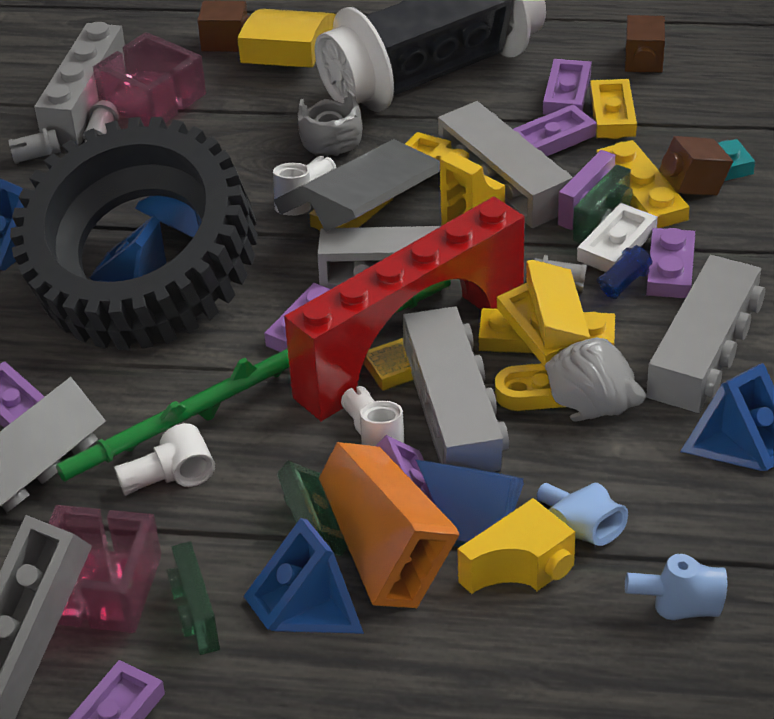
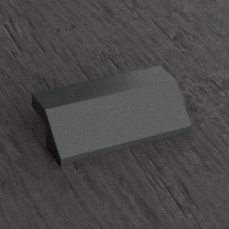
M393 139L273 201L280 215L307 202H311L325 232L363 215L440 172V161Z

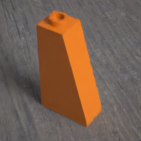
M337 442L319 476V480L370 601L375 606L418 608L460 534L456 526L381 447Z

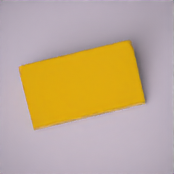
M527 260L526 281L544 349L571 345L590 339L571 269L536 260Z

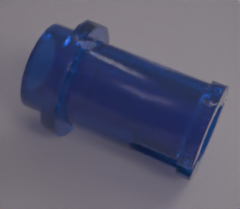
M634 245L632 248L626 247L622 251V258L603 275L599 276L597 283L601 285V290L607 296L617 299L639 276L645 277L650 273L649 267L653 264V261L642 247Z

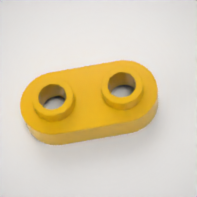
M542 363L506 367L495 377L496 401L506 409L524 411L566 407L555 402L551 393L548 373Z

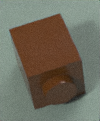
M246 1L202 2L197 20L201 51L239 52L238 35L247 19L251 16L247 15Z
M627 15L625 72H663L665 16Z
M673 136L669 148L662 159L659 172L677 193L718 195L733 160L714 139Z

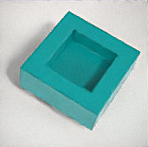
M738 139L718 143L733 160L725 181L754 174L755 160Z

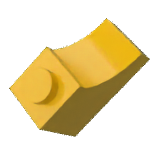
M452 151L440 158L441 225L448 223L493 196L505 203V185L484 175L482 166Z
M532 498L457 549L458 583L471 594L490 585L509 582L530 585L538 591L551 581L562 579L574 566L576 532Z

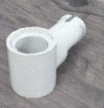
M318 156L307 165L284 163L276 166L273 169L274 199L335 169L336 164L329 157ZM307 202L283 215L304 214L311 209V202Z
M362 386L356 387L357 393L353 388L344 392L341 399L342 407L354 419L355 429L361 435L362 445L376 446L386 435L404 443L403 410L400 405L391 401H374L368 390Z
M185 423L168 429L162 435L160 445L153 448V453L131 462L114 466L125 496L164 479L166 483L176 480L178 484L184 487L197 486L207 481L215 470V462L198 428L192 424Z

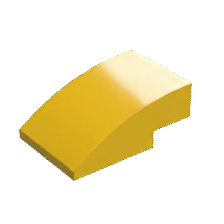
M275 9L256 10L247 19L238 35L240 63L313 68L316 61L315 41L320 34L333 29L336 14Z

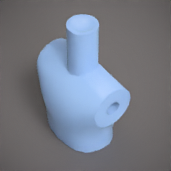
M548 483L542 484L538 489L537 499L551 506L549 511L576 532L575 539L603 546L617 538L626 527L628 519L627 508L614 502L607 490L599 483H592L571 494Z
M675 554L667 560L661 575L627 572L625 576V593L656 596V610L665 619L679 620L705 616L719 617L726 599L727 573L725 568L708 567L698 563L688 555Z

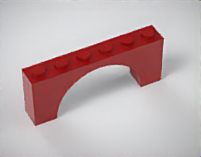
M493 196L286 314L284 320L293 399L321 422L343 409L341 404L342 396L350 388H353L357 393L356 387L358 386V379L364 359L380 330L404 303L431 285L450 279H459L463 298L480 310L482 308L497 309V296L524 284L525 216Z

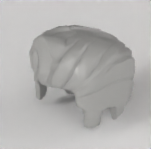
M351 90L348 91V97L344 98V103L323 99L307 109L304 99H300L297 113L298 130L304 148L315 156H338L340 153L353 150L360 143L363 130L361 112L356 97Z
M599 337L590 338L571 344L557 353L544 366L548 373L551 393L555 402L579 411L570 415L572 421L594 419L604 415H620L628 408L640 405L646 398L642 387L635 382L634 373L625 357L607 339Z

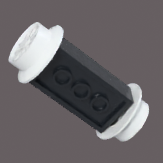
M403 0L396 5L372 12L367 16L355 8L346 7L337 12L333 22V29L320 34L315 41L317 68L325 88L335 101L344 103V98L348 97V91L351 90L356 97L357 104L362 103L370 110L380 112L390 106L393 96L498 53L506 57H515L522 54L528 46L530 34L539 31L544 25L546 4L545 0Z

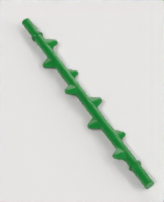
M451 280L441 281L420 291L404 303L394 314L408 307H416L418 302L449 287ZM288 349L255 365L246 358L240 359L231 377L180 403L177 401L172 402L166 410L106 440L99 439L96 441V445L56 464L60 478L66 482L103 462L110 463L113 461V457L125 451H133L140 443L197 414L207 421L213 419L221 402L272 376L279 377L288 369Z

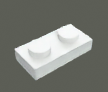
M620 203L577 247V261L615 275L652 235L653 228H657L658 217Z

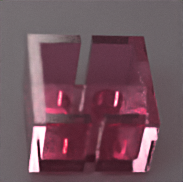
M147 32L123 46V54L116 51L93 66L99 101L105 100L113 103L117 108L118 114L127 118L140 117L143 125L146 127L149 126L151 117H163L164 121L167 122L178 114L177 109L184 110L206 95L201 55Z
M56 505L48 524L73 533L92 545L57 625L80 627L83 619L89 621V626L92 629L135 633L162 556L154 514L110 510L107 520L114 551H108L100 509Z

